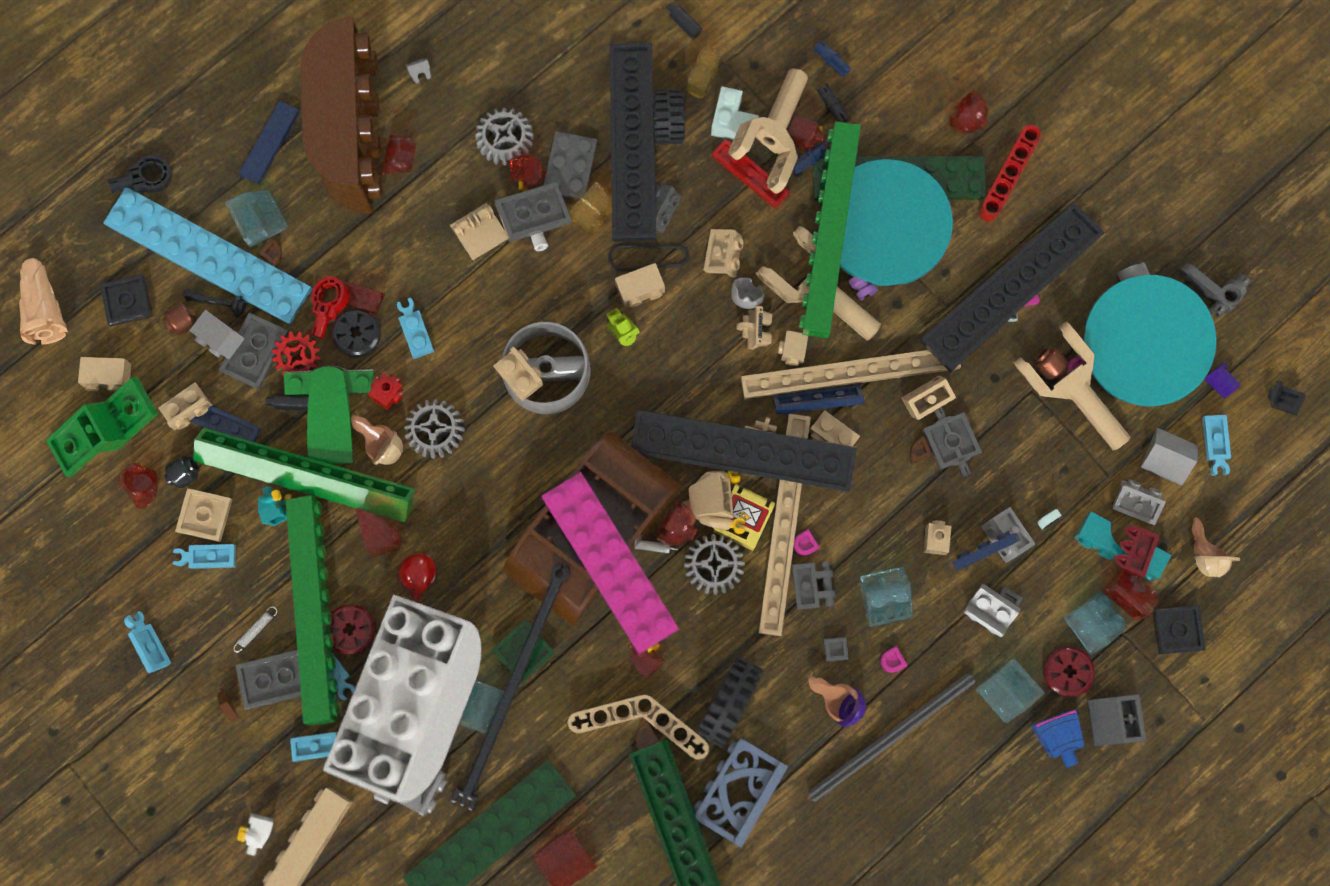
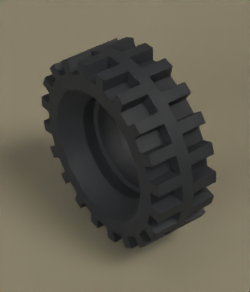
M737 655L702 719L696 734L723 748L743 714L764 670Z

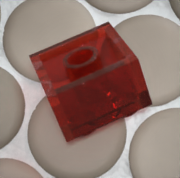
M360 507L355 508L366 551L370 555L377 557L400 550L399 543H402L399 531L395 527Z
M1124 570L1118 571L1102 590L1106 596L1135 621L1149 618L1159 601L1151 587L1143 586L1138 581V576Z
M570 829L532 856L552 886H572L597 868V865L573 829Z

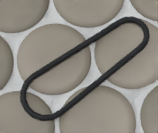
M621 244L612 248L608 257L609 264L615 270L633 271L646 266L618 268L612 262V254L616 249L668 248L685 251L686 259L683 262L657 265V268L683 266L689 260V252L685 247L679 245Z

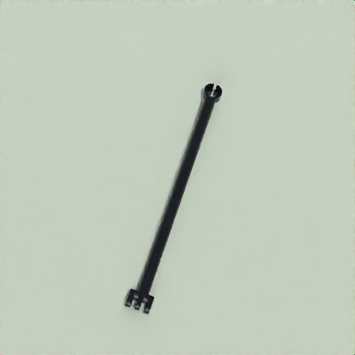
M563 563L556 564L551 570L552 580L463 789L460 787L456 788L451 803L456 804L459 796L462 797L459 805L464 808L467 800L471 801L467 809L471 812L479 797L473 794L562 583L570 576V568L567 565L562 569L564 572L563 577L556 575L557 569H561Z

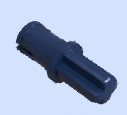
M824 40L816 44L814 51L826 61L827 66L830 65L844 77L850 72L851 68L839 57V53L833 51Z
M823 140L811 150H806L805 154L797 159L793 172L799 174L810 165H815L817 160L826 155V149H830L828 146L821 150L827 145V142Z

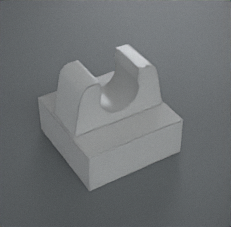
M426 58L406 64L409 74L416 83H419V73H424L427 79L431 78L430 66Z

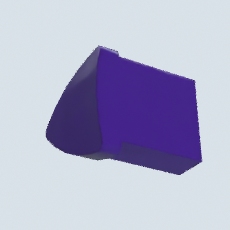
M1222 361L1205 378V381L1225 399L1241 384L1226 370L1228 364Z

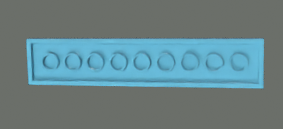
M129 188L124 189L103 222L109 228L236 297L242 296V299L288 325L292 324L312 291L311 286Z

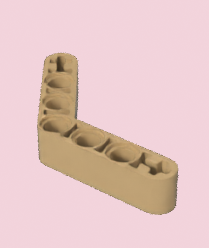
M641 695L572 714L568 719L570 730L575 733H584L643 717L692 758L702 759L709 752L708 744L704 739L648 695ZM643 699L651 702L652 707L648 712H642L638 708L639 702ZM620 705H626L629 708V715L625 718H620L616 714V710ZM598 711H605L607 714V720L602 724L597 723L594 719L595 713ZM590 713V720L594 726L589 727V723L582 724V729L573 726L572 722L576 721L575 717L579 716L581 720L588 719L586 714ZM661 713L669 717V723L664 727L656 723V717ZM677 728L686 730L687 737L684 741H678L674 738V731ZM691 735L695 737L692 742L696 745L700 743L704 745L702 747L704 750L703 754L698 753L695 755L693 753L694 748L690 744L688 748L683 746L689 741Z

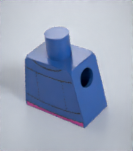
M1069 710L1031 725L1050 758L1061 755L1065 767L1079 763L1074 750L1084 747V741L1076 710Z

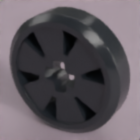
M350 309L341 313L332 326L334 344L343 354L350 357H363L370 354L378 346L381 338V329L378 321L371 313L363 309ZM357 328H360L359 331L361 335L359 337L356 335V337L353 338L354 335L352 334V330H357Z

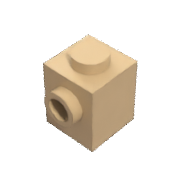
M787 331L785 341H780L778 354H782L781 361H785V364L790 366L803 364L808 336L799 332Z
M932 521V524L926 525L923 553L948 554L951 526L945 525L946 522Z

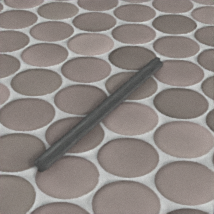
M966 673L809 790L808 795L814 802L819 800L976 682L974 677L970 673Z

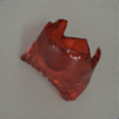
M389 134L386 157L383 164V175L411 172L416 143H413L410 137Z
M133 463L125 468L117 479V482L122 486L137 509L146 508L156 497L158 491L156 471L142 467L140 463Z

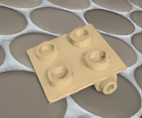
M487 203L450 225L472 260H475L508 239L505 230Z

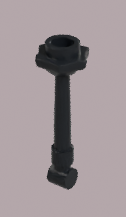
M189 289L183 292L184 299L187 302L193 300L195 302L230 307L235 317L244 314L246 310V301H243L242 296H238L232 302L199 293H192Z

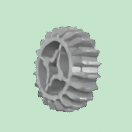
M503 107L501 113L495 109L494 115L487 112V120L481 118L480 122L482 125L477 126L479 133L475 134L476 140H479L476 144L478 148H481V154L486 155L488 161L494 158L496 165L500 160H502L503 165L507 164V160L514 164V158L523 159L521 153L528 155L529 151L527 148L532 147L530 140L534 136L531 133L532 126L528 125L529 121L527 118L522 119L523 115L521 112L515 115V110L512 108L507 113L506 108ZM517 127L522 132L520 141H517L514 136ZM490 131L496 137L492 146L487 141Z
M437 399L433 400V405H430L429 401L426 400V407L424 408L417 404L419 411L411 410L410 413L414 417L406 418V421L411 425L404 426L405 431L409 432L405 435V438L412 439L409 442V446H416L414 451L417 454L422 451V456L425 458L429 452L432 459L436 458L437 452H439L441 458L444 457L443 451L445 450L452 454L450 447H459L455 440L462 441L463 437L458 433L465 431L464 427L459 426L464 423L462 418H458L460 412L454 411L452 404L446 408L447 402L444 400L440 406ZM439 413L448 416L451 419L452 426L440 423ZM430 414L428 422L420 423L425 416ZM434 425H437L439 429H436L435 433H432L430 429H433ZM417 432L429 435L430 445L421 442ZM450 433V436L443 443L439 444L440 437Z
M712 534L711 541L709 542L708 538L703 536L704 544L696 540L695 545L698 547L697 549L692 546L689 547V551L693 555L686 554L685 559L690 560L691 563H685L684 567L691 568L690 571L686 572V576L694 575L690 583L694 584L698 581L699 584L696 588L698 591L702 586H705V594H708L709 589L713 588V594L717 595V588H721L724 594L726 593V585L731 590L734 588L732 580L736 583L740 582L739 577L735 575H743L744 571L738 569V567L744 566L745 562L737 560L743 557V553L735 554L739 546L735 545L731 548L732 539H729L725 544L723 543V535L720 536L719 541H715L716 536ZM717 547L725 550L730 555L732 561L721 559L718 555ZM710 548V557L707 560L696 562L698 555L703 550ZM713 554H715L716 562L720 564L715 575L713 567L708 565L713 560ZM733 568L732 573L727 579L718 582L719 572L722 569ZM697 569L709 571L712 582L703 579Z

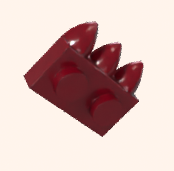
M1129 526L1124 528V530L1132 540L1119 542L1127 555L1120 554L1114 556V559L1122 567V570L1144 578L1160 535L1138 526Z

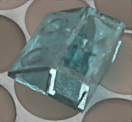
M269 190L246 192L225 202L243 239L249 247L289 228Z
M903 567L859 577L861 595L870 627L913 618L911 586Z
M1102 591L1097 592L1063 617L1090 655L1110 644L1128 628L1124 618L1116 612L1110 599Z
M1014 658L1007 660L975 689L1005 724L1020 715L1045 694Z
M475 680L459 724L486 734L504 691Z

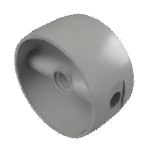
M537 322L523 327L511 337L504 349L502 358L511 352L510 349L513 346L517 350L522 344L532 338L545 335L557 336L572 343L582 356L550 357L544 355L539 358H528L529 360L526 362L531 368L535 366L539 371L545 364H549L552 367L548 373L541 372L543 375L540 378L542 382L581 380L580 383L569 395L558 401L539 403L528 399L521 401L504 379L503 382L512 399L521 407L538 414H556L572 407L586 391L590 380L589 356L583 342L570 329L557 323Z

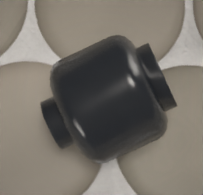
M182 455L166 465L164 477L169 485L184 488L197 480L200 469L192 457Z

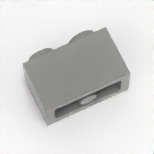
M206 310L189 330L196 335L194 339L203 347H206L208 344L210 346L208 351L218 358L223 355L230 359L245 339Z

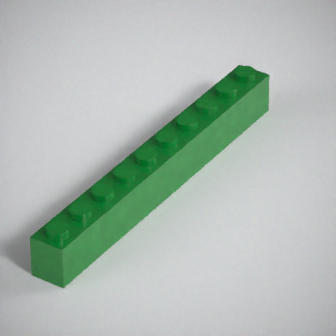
M835 121L834 129H829L828 142H832L831 149H826L825 162H829L828 170L823 169L821 181L826 184L825 190H820L818 203H822V210H817L815 223L819 224V230L814 231L812 244H816L815 252L810 253L809 265H813L812 273H807L806 286H810L809 294L804 293L803 307H807L806 315L801 314L799 328H803V335L829 339L861 125Z
M203 428L194 439L193 461L203 463L204 465L224 469L225 471L255 478L406 522L413 508L415 488L207 428Z
M305 496L286 500L303 724L312 726L337 722L340 707L335 692L338 691V684L336 679H334L333 670L336 668V661L334 656H332L331 648L334 646V638L330 633V624H332V616L330 611H328L330 593L326 589L328 571L324 566L326 548L322 543L324 526L321 523L320 515L323 509L318 499L313 496Z

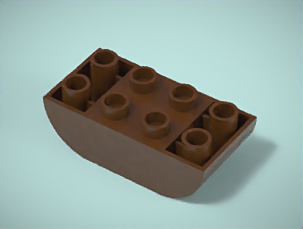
M352 16L337 19L320 28L310 38L301 58L303 148L311 165L319 173L326 191L338 204L355 212L373 214L372 199H379L383 196L380 172H375L373 159L381 157L380 135L378 131H374L372 117L380 116L379 96L377 90L373 91L371 77L378 76V58L376 50H371L369 33H359Z
M613 432L605 435L567 478L569 480L578 473H582L631 553L683 487L678 481ZM546 505L512 550L502 572L542 603L552 580V568L556 564L563 563L562 568L556 571L558 577H563L564 572L562 569L567 565L570 568V576L562 583L551 611L574 627L601 592Z

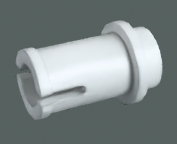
M543 232L531 236L536 251H542L548 247Z

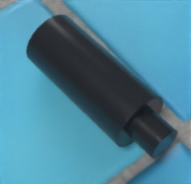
M672 2L667 5L666 9L670 12L669 17L692 40L702 33L703 28L680 5L675 6Z
M275 393L274 397H266V405L274 406V409L308 411L309 395Z

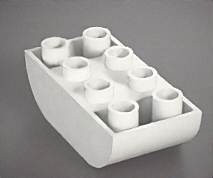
M393 595L323 771L397 802H407L419 796L431 784L443 765L475 683L481 659V642L476 627L469 621Z

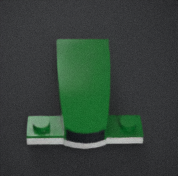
M322 366L313 371L284 372L285 395L309 394L307 415L308 458L328 464L354 462L349 393H369L372 389L371 384L374 381V369L345 370L338 366Z

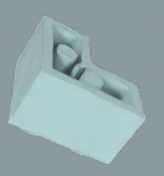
M721 87L712 124V136L734 140L740 124L759 117L758 115L739 111L743 91Z

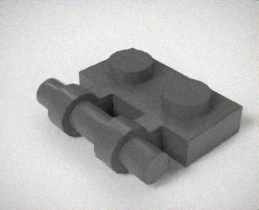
M821 562V571H815V563L792 565L797 610L819 608V599H825L826 607L835 606L834 597H836V594L832 588L831 580L833 570H830L829 562ZM816 579L823 580L824 591H818Z

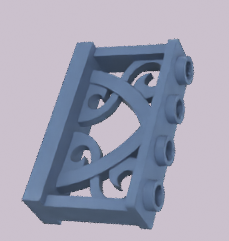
M739 738L738 741H732L727 750L730 753L726 761L721 760L715 770L719 773L715 781L710 779L704 789V792L707 793L703 801L698 799L693 811L697 821L739 847H742L788 766ZM748 751L752 754L754 760L752 768H747L748 760L746 758L743 764L737 762V756L740 752ZM758 756L776 766L774 771L757 768ZM732 763L736 771L724 775ZM749 776V790L757 799L756 802L753 804L743 801L730 807L726 784L737 778ZM754 776H758L756 782L761 781L763 783L762 788L759 790L753 787ZM718 786L719 798H711ZM710 804H715L717 810L713 813L718 814L723 810L725 815L719 820H710L706 815V809ZM739 807L747 809L745 816H740L739 811L735 816L733 812ZM728 819L738 833L736 836H733L718 825Z

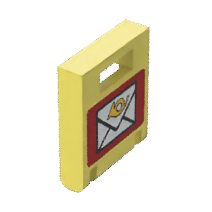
M735 484L731 493L734 518L730 520L734 521L736 518H743L745 524L739 523L736 527L744 528L749 535L745 540L725 529L714 528L713 532L720 536L723 535L726 539H732L733 542L754 551L776 503L772 501L768 508L765 506L767 498L745 488L739 494L737 492L740 486Z

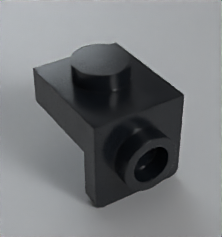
M1277 381L1276 386H1272L1268 393L1271 408L1296 416L1306 398L1305 393L1284 387L1281 381Z

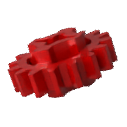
M289 330V336L280 335L281 342L278 340L274 341L277 348H272L271 351L277 355L272 357V362L278 361L275 367L276 369L283 368L282 375L287 371H311L310 367L317 368L314 360H320V356L315 353L319 352L320 349L319 347H313L316 343L315 339L308 340L309 333L301 336V330H298L297 334L293 335V332ZM293 340H298V342L294 344L288 343ZM307 345L311 351L310 357L304 351ZM300 349V357L295 356V358L292 359L291 352H296ZM281 351L287 355L285 363L281 358ZM295 365H304L302 367L294 368Z

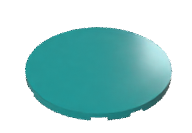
M875 160L855 167L840 267L853 277L879 286L906 284L921 278L931 271L945 254L953 229L951 206L938 182L919 167L898 160Z
M1142 275L1117 283L1098 298L1087 316L1083 341L1094 353L1092 375L1104 390L1115 398L1129 404L1161 406L1187 396L1204 380L1215 356L1216 330L1207 306L1188 286L1164 276Z

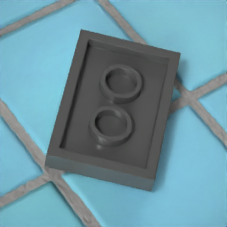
M555 131L544 185L557 182L563 198L585 202L597 139Z
M557 182L495 200V206L509 242L571 224V217Z
M249 313L238 333L245 338L230 359L225 357L219 371L260 390L274 364L272 357L277 355L271 351L272 348H277L274 341L278 340L281 342L280 335L284 334L287 337L289 331Z
M298 650L235 665L244 710L301 697Z

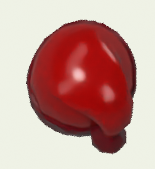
M416 553L408 556L399 565L397 573L400 585L405 590L411 592V597L414 600L422 599L423 591L433 585L437 576L436 563L432 557L425 553Z

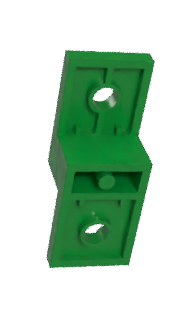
M131 377L105 402L84 404L46 442L65 476L72 477L98 453L119 450L158 415V412L139 378ZM131 404L133 405V412L130 411Z

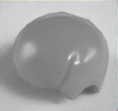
M750 278L734 280L731 297L736 305L745 309H753L762 304L765 294L762 291L761 285L755 287Z

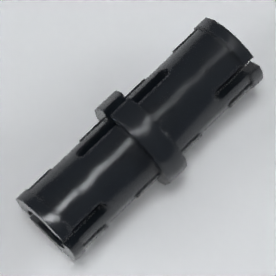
M828 83L823 84L824 88L821 85L816 91L826 104V110L831 112L837 122L844 121V123H847L850 117L841 106L840 98H836Z

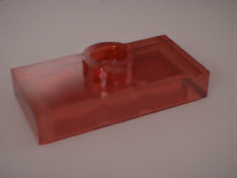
M345 281L349 289L347 305L377 315L385 294Z

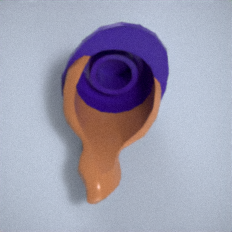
M812 676L808 678L811 689L816 693L822 694L828 714L839 725L848 727L863 718L866 712V702L858 689L845 684L831 685L823 678Z

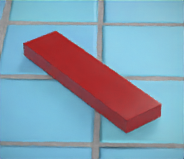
M725 138L711 156L776 210L790 195V191L784 187L779 193H773L767 185L769 174L746 155L739 160L732 158L728 154L732 143Z

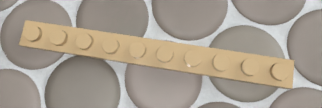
M929 350L741 376L744 399L948 370ZM960 364L957 368H955L954 370L960 369V368H961V364Z
M789 414L786 435L808 438L811 417ZM779 480L759 633L782 635L802 483Z

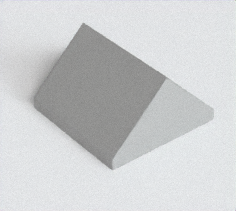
M1156 428L1140 468L1182 486L1197 463L1198 445Z

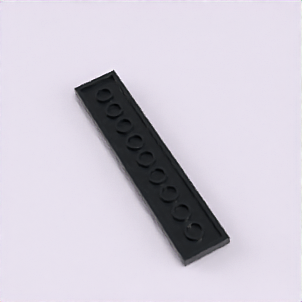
M652 43L609 44L613 242L656 241Z
M1073 203L928 332L920 342L951 373L1101 238L1105 232Z
M639 409L636 414L631 447L647 457L850 492L857 447Z

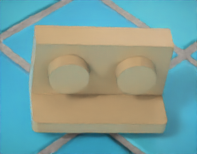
M711 229L704 265L706 273L728 274L730 277H736L740 267V250L743 248V239L738 232L728 229Z
M513 346L510 349L511 352L493 367L519 399L523 401L543 385L540 379L543 375L535 366L532 368L526 362L529 359L521 349L517 351Z
M195 382L158 407V409L167 420L169 427L174 430H180L185 428L195 416L199 417L208 411V407L212 404Z
M825 410L809 430L811 439L853 446L860 437Z

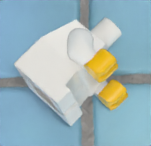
M251 813L249 817L251 826L249 828L241 826L238 831L237 840L243 842L247 840L246 845L249 846L246 853L256 855L257 848H262L270 835L273 818Z

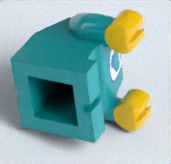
M270 486L264 487L262 489L264 495L258 498V513L263 524L274 527L287 520L286 500L293 499V495L287 494L284 496V500H282L279 490L272 491Z

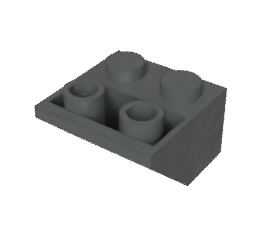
M1139 694L1087 700L1094 746L1147 741Z

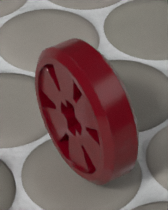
M348 604L336 608L331 613L332 624H330V633L334 638V646L332 647L334 650L343 654L353 655L366 650L371 645L375 637L376 625L372 615L366 609L358 605ZM350 623L351 626H356L351 636L349 633H345Z
M1068 646L1058 648L1048 655L1043 666V676L1046 684L1053 692L1064 697H1073L1083 694L1090 688L1094 680L1095 669L1091 658L1084 651ZM1067 665L1070 666L1071 670H1074V674L1070 675L1071 678H1068V675L1063 672L1064 669H1067Z

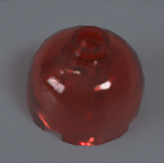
M973 90L955 107V110H957L955 117L953 118L950 115L947 121L949 127L962 134L973 133L977 129L982 130L988 123L986 119L989 112L988 104L978 92Z
M676 501L673 505L676 507L674 512H668L658 531L660 535L656 537L657 540L669 546L683 545L687 539L692 541L697 532V529L694 528L696 517L693 511L685 504Z

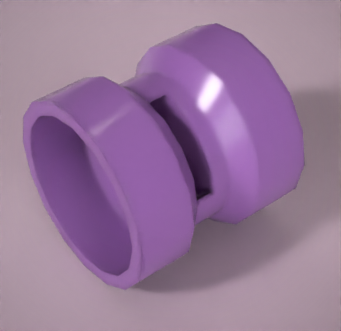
M853 277L849 281L851 287L857 291L856 296L859 301L864 300L865 295L869 294L872 296L878 291L876 285Z

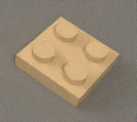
M187 488L175 532L221 542L232 499Z

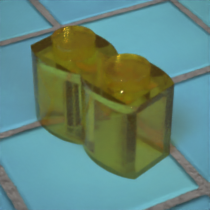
M704 47L697 57V65L691 70L688 77L689 94L702 99L708 93L710 82L718 72L720 52L709 47Z
M596 182L569 212L571 220L588 234L593 230L596 232L603 224L602 219L607 215H612V194Z

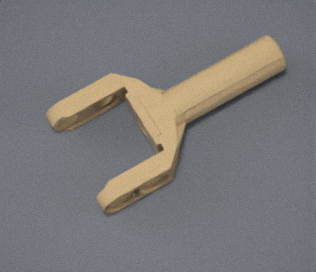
M790 69L768 118H755L740 124L728 151L732 158L739 160L750 150L756 137L773 153H777L778 157L767 180L768 188L775 194L782 191L786 186L798 159L794 142L786 128L808 79L806 73L799 69Z
M799 226L793 232L798 244L809 253L815 252L816 244H812L813 235L802 226ZM762 266L756 272L757 277L786 303L803 302L804 293L809 294L810 286H806V279L796 291L772 269ZM837 287L833 312L864 339L870 340L880 329L881 324Z
M1066 321L1059 328L1063 333V337L1083 360L1084 365L1081 364L1054 384L1052 386L1053 389L1050 390L1032 366L1021 357L1013 363L1039 396L1072 399L1110 448L1117 450L1127 443L1131 437L1090 387L1094 353Z

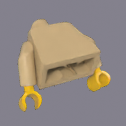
M722 470L704 473L695 484L689 487L690 500L681 503L682 512L685 515L691 513L692 517L709 527L725 530L733 528L737 534L744 533V528L736 527L739 523L745 524L743 518H736L734 521L730 520L734 518L730 483L737 484L740 482V476H732L739 472H725Z

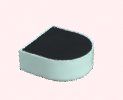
M1055 509L1042 517L1037 524L1044 530L1059 521L1062 515Z

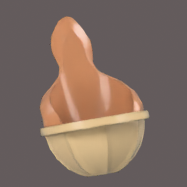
M352 415V426L365 436L366 453L372 459V463L375 465L378 463L385 465L395 463L403 452V444L397 432L384 425L373 426L366 418Z
M1197 517L1193 519L1192 533L1195 537L1194 553L1196 555L1194 559L1199 570L1208 577H1221L1230 570L1232 561H1240V558L1228 557L1223 550L1209 543L1205 538L1202 522Z

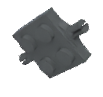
M942 407L936 409L935 413L938 421L934 425L924 428L923 432L938 467L942 470L949 466L958 465L963 477L972 474L967 461L982 453L965 413L946 417Z

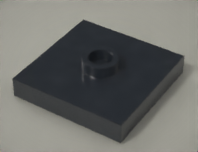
M143 274L100 284L108 326L112 327L153 317L146 279Z
M1199 605L1152 610L1159 655L1206 650Z

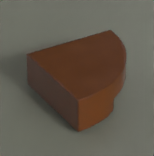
M274 237L259 252L275 268L278 267L282 251Z
M925 436L920 437L911 448V465L933 456Z
M225 689L217 693L219 707L228 720L233 721L238 718L236 709Z
M647 721L642 724L636 736L638 750L659 741Z

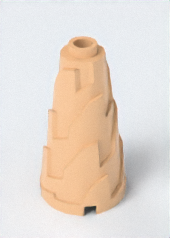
M27 259L22 264V269L20 270L21 299L19 305L21 338L24 342L35 345V340H41L42 345L59 341L66 336L67 326L63 321L58 301L55 299L52 286L48 281L45 266L37 259Z

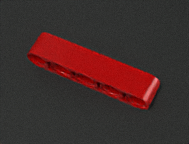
M1028 125L1019 135L980 207L979 215L984 221H994L1004 207L1041 138V131L1037 126ZM1025 135L1032 136L1034 140L1026 139ZM1015 153L1023 154L1024 158H1018ZM1006 170L1012 171L1015 176L1007 175ZM996 188L1003 189L1005 194H999ZM986 206H992L995 212H989Z

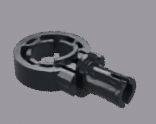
M147 155L140 158L134 166L127 167L128 172L126 175L108 179V183L112 193L129 187L134 188L135 192L144 190L149 193H157L169 186L172 180V172L164 158L157 155ZM154 162L162 170L161 183L159 179L151 182L143 177L144 171L148 167H153Z

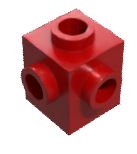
M383 373L381 377L377 376L371 384L372 389L368 395L371 400L388 411L394 403H399L404 395L402 393L403 387L400 384L402 381L393 374L388 376Z

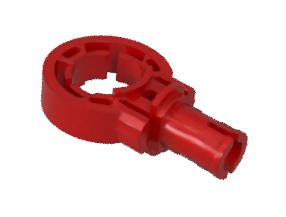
M332 276L319 280L312 290L311 300L314 306L311 313L316 318L310 335L316 338H324L329 321L336 320L337 314L345 308L349 300L347 285ZM336 288L339 291L336 298L332 302L325 303L323 298L326 291L323 289Z

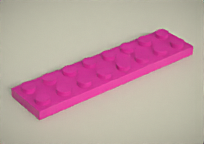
M581 472L542 495L544 502L639 654L679 630Z

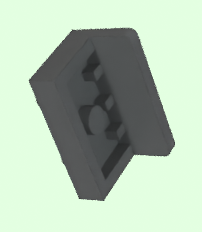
M655 182L656 230L663 233L676 207L679 205L681 196L672 186Z

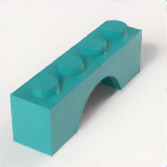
M1093 512L1087 513L1074 536L1075 539L1079 540L1078 543L1088 549L1094 548L1099 551L1098 554L1108 560L1114 559V556L1120 554L1127 555L1112 537L1111 522ZM1156 547L1146 576L1141 579L1149 582L1160 579L1171 555Z

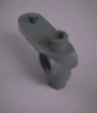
M1184 264L1179 270V275L1184 281L1214 304L1209 308V311L1213 314L1217 310L1214 315L1217 318H1221L1224 312L1230 313L1241 302L1247 293L1246 286L1250 284L1249 278L1242 281L1245 275L1239 274L1236 279H1229L1220 288L1191 264ZM1225 293L1231 296L1232 301H1228L1225 298Z

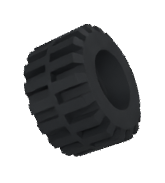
M655 90L653 94L654 140L656 144H683L685 140V114L682 90Z

